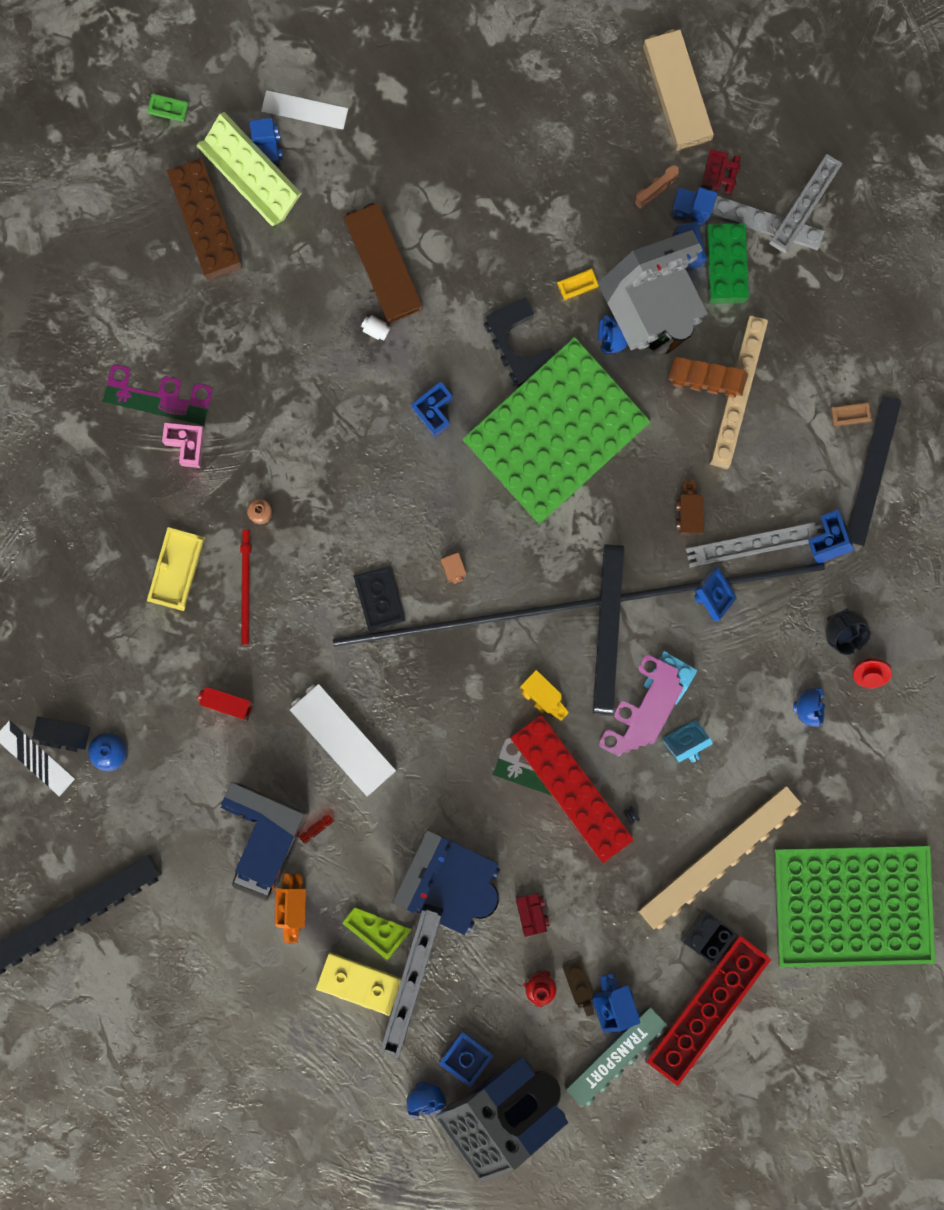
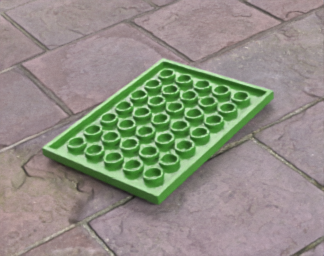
M574 337L462 440L533 519L540 524L651 421Z
M930 846L774 850L779 967L935 964Z

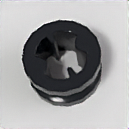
M630 806L629 810H623L631 825H633L634 821H640L632 806Z

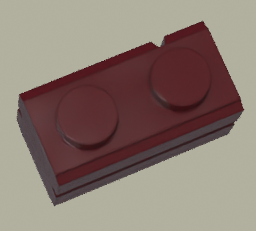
M538 893L516 897L515 900L524 937L547 932L546 927H549L550 924L548 916L543 915L542 908L545 907L543 896L539 897Z

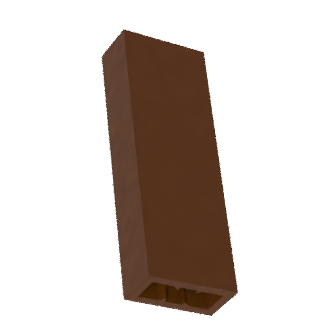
M370 203L360 211L353 210L348 212L344 217V222L387 324L422 311V304L379 203Z

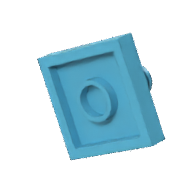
M696 720L662 738L678 762L686 758L690 762H695L694 756L699 760L701 758L699 751L713 744L710 737Z

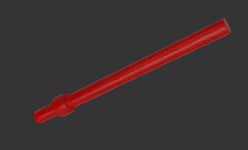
M242 530V545H240V553H242L241 645H249V565L252 545H250V530Z

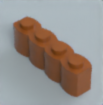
M674 357L668 379L673 383V386L679 388L690 386V389L695 391L707 389V392L711 394L722 392L728 397L736 398V395L742 396L748 373L739 368Z

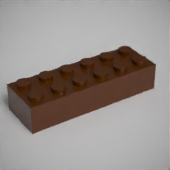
M200 158L166 170L206 280L208 281L241 269L240 260L203 159Z

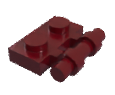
M710 149L701 187L719 191L721 184L726 186L725 193L732 194L733 188L737 184L736 176L737 172L740 171L741 165L739 163L741 157L733 156V160L728 161L729 153ZM725 168L730 170L729 177L723 176Z

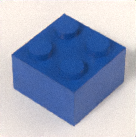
M462 1029L439 1060V1064L471 1088L494 1057V1053Z

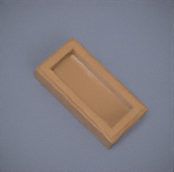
M869 402L830 408L833 427L872 421Z

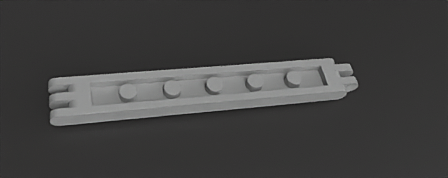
M816 522L687 548L686 553L694 552V555L687 556L688 560L696 559V562L690 563L689 567H697L809 544L808 539L825 534L826 532L818 533V530L825 528L824 525L817 526Z

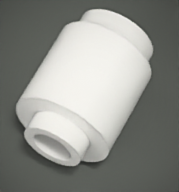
M373 315L370 318L366 316L361 325L364 328V333L383 341L391 328L386 322Z

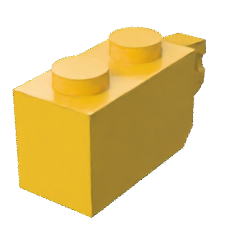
M537 670L520 686L522 689L520 693L527 700L531 698L536 703L534 707L540 713H550L560 721L569 713L560 702L561 693Z

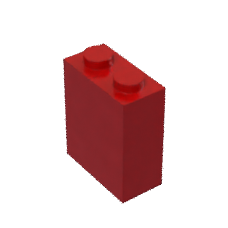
M206 686L204 690L201 689L198 696L200 706L248 721L253 702Z

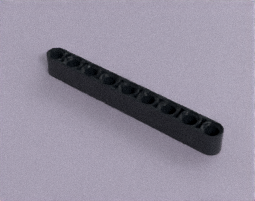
M604 544L593 715L613 716L624 545Z

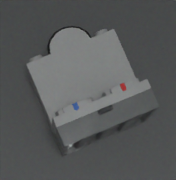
M693 230L633 250L598 282L631 350L636 348L642 350L649 347L655 353L669 354L691 337L694 332V326L703 321L702 318L708 314L685 269L703 251Z

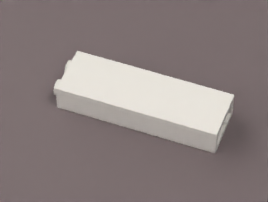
M313 684L305 691L307 693L306 696L302 699L298 697L291 704L292 708L290 711L368 797L396 770L319 684L317 686Z

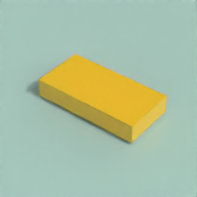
M592 268L557 282L564 301L599 287Z

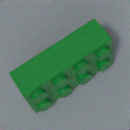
M746 223L708 224L705 230L708 304L746 303L749 298Z

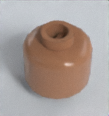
M258 498L249 503L247 515L255 524H265L272 518V507L265 499Z

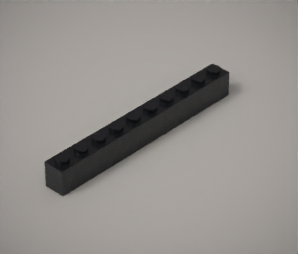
M151 855L145 856L0 942V975L6 972L5 967L10 964L14 967L23 962L22 957L27 954L31 957L40 952L39 947L44 944L48 947L57 942L56 937L63 934L65 937L74 931L73 927L80 924L82 927L91 921L90 917L97 914L99 917L106 913L108 906L112 904L117 906L125 901V896L129 894L134 896L141 892L142 886L146 884L151 886L158 882L159 879L157 877L162 874Z

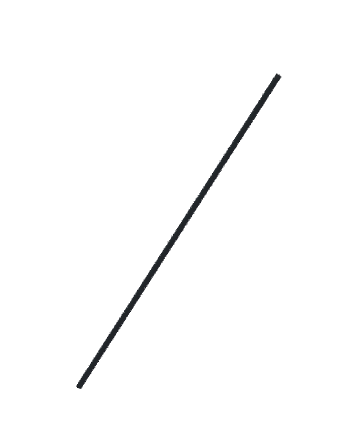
M817 563L725 579L729 585L822 571L825 570L824 563ZM702 582L621 594V602L694 591ZM600 598L333 639V644L336 647L600 605Z

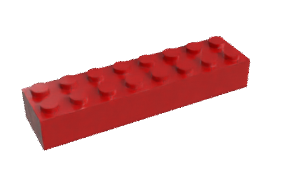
M542 715L510 737V740L601 863L606 862L634 841Z
M737 934L719 961L711 968L644 1059L646 1063L676 1086H679L772 959Z

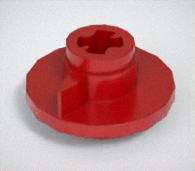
M867 658L859 662L853 669L854 681L865 688L881 687L891 679L892 675L891 666L886 661L876 658Z

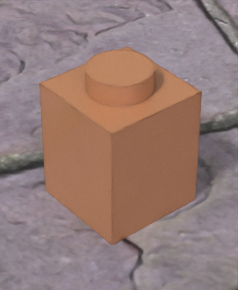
M459 553L440 559L448 582L453 581V584L464 580L463 577L467 574Z

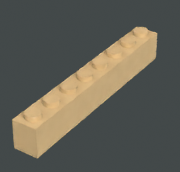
M749 316L746 321L734 368L745 370L748 373L742 396L736 395V398L727 396L710 465L728 469L731 465L768 320Z

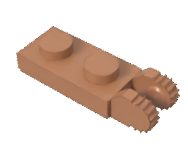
M677 166L668 167L665 175L661 178H655L651 182V186L647 189L643 188L637 193L635 204L639 209L643 208L678 179L679 169Z

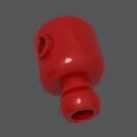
M546 970L531 974L526 983H523L527 998L537 1007L549 1004L554 1000L557 992L556 982L550 975L551 972Z

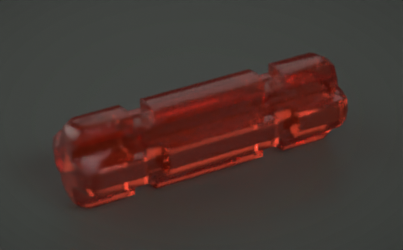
M326 814L321 821H317L308 828L307 832L304 831L300 834V840L306 844L312 837L314 838L326 829V826L331 825L334 820L329 814Z

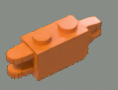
M285 873L282 878V888H275L274 924L277 928H283L284 943H298L300 928H305L306 889L302 888L301 873H294L293 876L291 873Z

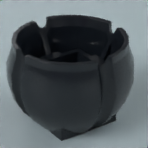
M846 608L827 618L828 623L825 630L827 641L840 654H854V649L860 651L868 643L871 636L867 620L860 613Z

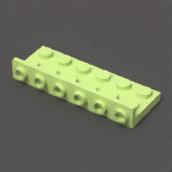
M225 112L219 114L205 140L198 142L197 147L271 226L284 221L300 197L301 192Z

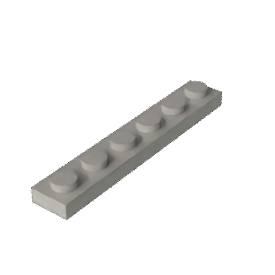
M828 154L825 155L770 241V245L786 254L843 163Z
M719 196L716 198L711 216L735 224L746 223V227L772 236L776 234L785 219ZM804 224L793 243L818 250L824 231Z

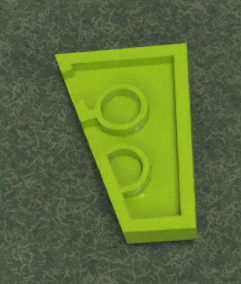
M354 908L342 923L386 960L390 958L412 930L357 908Z

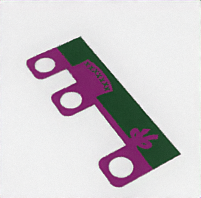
M119 365L111 367L102 402L204 425L212 395V388L210 386L195 384L190 401L178 398L181 385L179 379L163 377L157 394L127 387L130 369ZM122 369L125 372V378L122 381L114 379L113 373L115 370ZM167 381H173L176 384L174 392L168 393L164 390V384ZM200 388H204L208 392V396L204 400L196 398L195 393Z

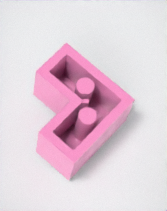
M164 423L162 442L165 446L181 447L179 458L181 466L201 468L205 437L204 428L201 426Z

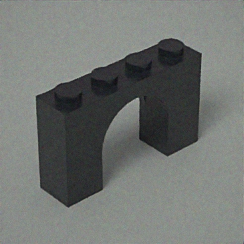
M526 297L485 316V323H483L487 334L491 333L493 337L491 342L495 350H499L502 355L500 360L503 366L508 367L510 371L508 376L512 384L516 383L517 387L524 384L555 355L552 348L532 357H520L510 350L507 344V335L510 330L532 319L534 316V312Z

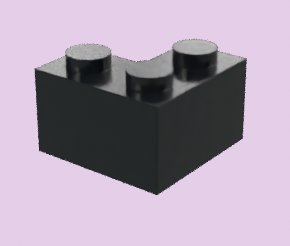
M37 716L32 739L39 740V745L61 749V746H66L65 750L77 752V749H86L90 727Z

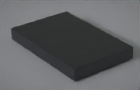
M390 566L354 576L368 631L405 622Z

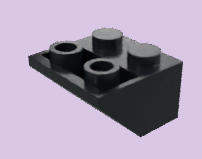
M703 909L681 941L715 966L737 936V933Z

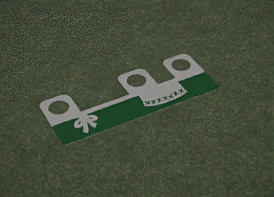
M507 738L504 741L493 775L551 795L532 768L527 764L519 762L521 756L519 751L513 756L507 753V745L513 743L510 738ZM588 767L585 770L586 776L590 772L599 774V782L593 784L599 792L605 774L601 770Z

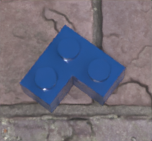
M272 118L249 121L253 143L276 167L280 166L279 160H282L283 157L281 148L277 147V142L280 141L277 124H273Z
M700 187L697 193L678 188L671 214L680 220H685L686 218L692 220V222H698V225H707L717 192Z
M439 382L411 404L412 411L434 438L450 427L448 420L440 410L453 401V396L443 383Z
M839 509L822 515L821 519L826 533L808 539L813 557L818 564L854 551L844 517Z

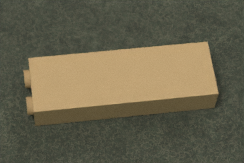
M672 29L660 36L651 35L644 40L643 48L676 151L712 141L714 133L681 30L675 31Z

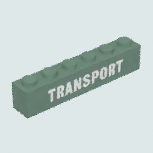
M650 1006L640 1014V1024L623 1030L565 1087L566 1091L581 1107L585 1104L589 1106L596 1099L594 1096L599 1091L602 1093L610 1085L608 1082L613 1077L616 1079L623 1073L624 1070L622 1068L627 1063L631 1065L638 1058L637 1054L641 1050L645 1051L652 1044L650 1041L655 1036L658 1038L665 1032L666 1029L664 1027L667 1024Z

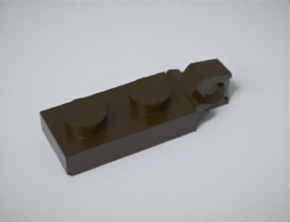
M581 960L563 966L562 968L578 1009L583 1007L586 1017L593 1015L591 1004H593V993Z

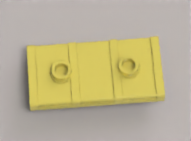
M167 528L148 594V602L185 611L205 537Z
M329 952L316 990L390 1016L402 978Z

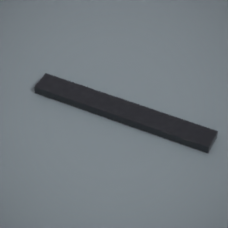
M883 396L881 399L848 527L852 544L865 546L901 400Z

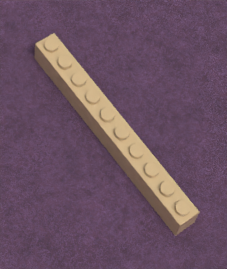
M783 786L637 910L653 930L656 927L658 930L667 923L666 919L672 915L674 917L680 913L682 905L685 903L690 904L697 898L695 894L700 890L702 892L707 890L712 885L710 882L715 877L717 879L721 878L726 873L725 869L729 865L733 867L741 860L740 856L742 854H749L756 848L754 844L759 840L763 842L771 835L769 831L774 827L775 829L781 827L788 815L791 817L800 810L798 808L801 805L800 801L787 786Z

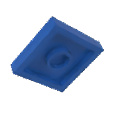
M719 567L713 568L695 590L697 592L695 594V601L697 604L703 603L714 621L720 620L737 598Z

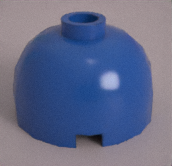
M604 315L605 319L600 321L598 328V341L602 340L603 346H600V349L603 353H618L625 349L628 343L613 315Z
M822 688L807 689L799 695L798 701H794V713H797L799 720L807 726L821 727V724L824 722L825 704L821 700V698H824Z
M103 733L91 741L88 748V756L91 763L97 769L114 771L125 762L128 756V748L120 736L113 733Z
M427 1082L415 1084L416 1088L409 1092L406 1100L407 1111L410 1117H418L419 1112L428 1115L443 1109L444 1105H447L440 1088L433 1084L427 1085Z

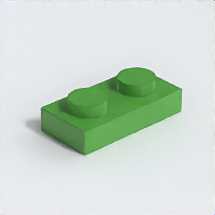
M151 94L147 112L151 115L185 122L189 103Z

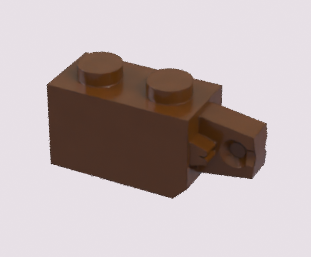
M684 481L682 493L679 496V500H676L675 509L679 511V519H676V530H679V535H702L704 533V498L701 495H697L695 481Z

